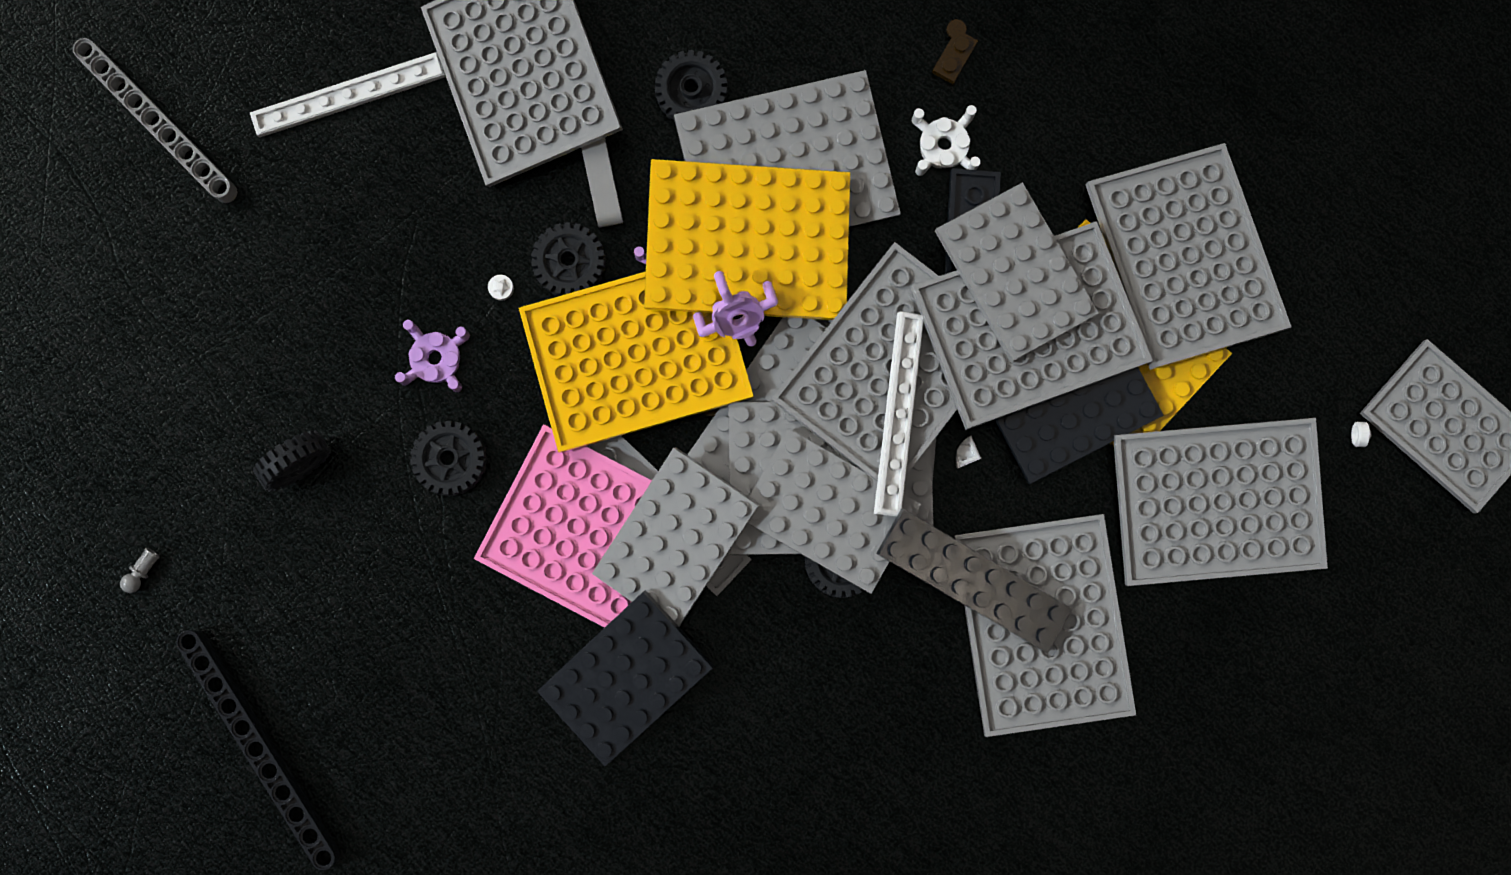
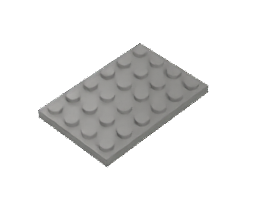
M1023 182L936 228L935 233L1010 362L1017 360L1099 314Z
M1428 339L1424 340L1360 412L1365 419L1473 513H1478L1511 475V411Z
M787 429L749 498L760 505L748 524L870 594L873 592L889 563L888 560L876 553L896 517L874 514L877 490L876 480L864 471L790 429ZM903 495L902 509L916 515L921 504Z
M674 447L592 574L631 602L646 590L671 619L680 626L760 504Z

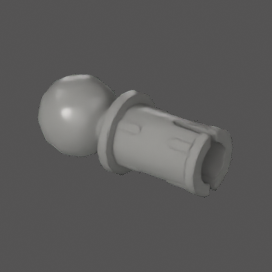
M145 548L134 566L131 565L129 567L133 572L121 578V589L126 593H134L139 590L141 585L140 578L147 579L148 571L160 556L153 550Z

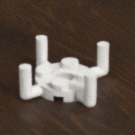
M968 106L965 114L958 122L943 117L928 124L923 119L924 111L918 108L914 111L912 123L923 132L920 139V149L924 160L918 162L915 170L917 175H924L931 166L942 169L952 168L961 164L967 170H977L980 159L973 157L970 160L966 156L969 150L970 138L965 130L975 116V106ZM941 138L948 139L951 142V147L947 150L941 149L938 146V140Z

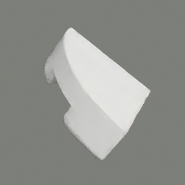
M972 436L966 438L956 451L955 462L957 469L981 459Z

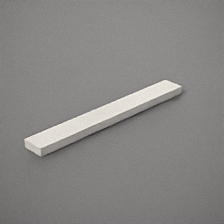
M435 52L250 112L256 134L260 138L444 78L445 74L438 53Z
M902 311L897 313L874 514L897 517L903 504L924 322L922 315Z

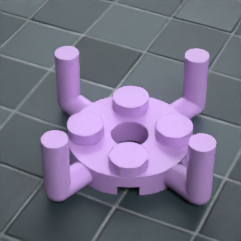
M718 271L714 274V278L723 300L716 302L712 307L713 323L706 325L703 314L701 312L694 313L693 319L698 335L706 337L717 332L722 337L727 335L732 336L733 339L744 338L748 346H754L756 344L754 333L759 329L761 320L763 321L764 319L763 311L778 304L772 282L766 281L763 283L762 287L767 299L759 302L747 291H741L738 294L732 295L724 273ZM736 315H743L740 319H733Z
M411 320L404 321L403 327L416 341L409 351V361L412 369L406 374L398 372L395 375L396 381L402 385H408L417 377L434 383L447 381L450 389L460 392L462 385L454 375L458 370L460 361L458 347L469 339V332L464 327H458L456 329L457 336L453 339L438 332L423 335L417 325ZM434 351H438L442 356L441 361L435 365L430 364L429 355Z

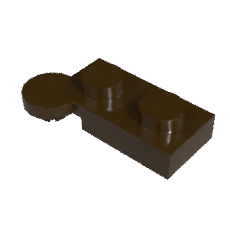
M958 19L952 20L948 24L947 34L951 40L932 71L933 74L951 84H954L978 42V40L965 34L966 25Z

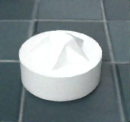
M496 275L489 281L488 291L493 298L503 301L511 297L514 285L507 276Z
M1355 422L1352 427L1351 438L1355 447H1366L1368 445L1371 431L1367 422Z

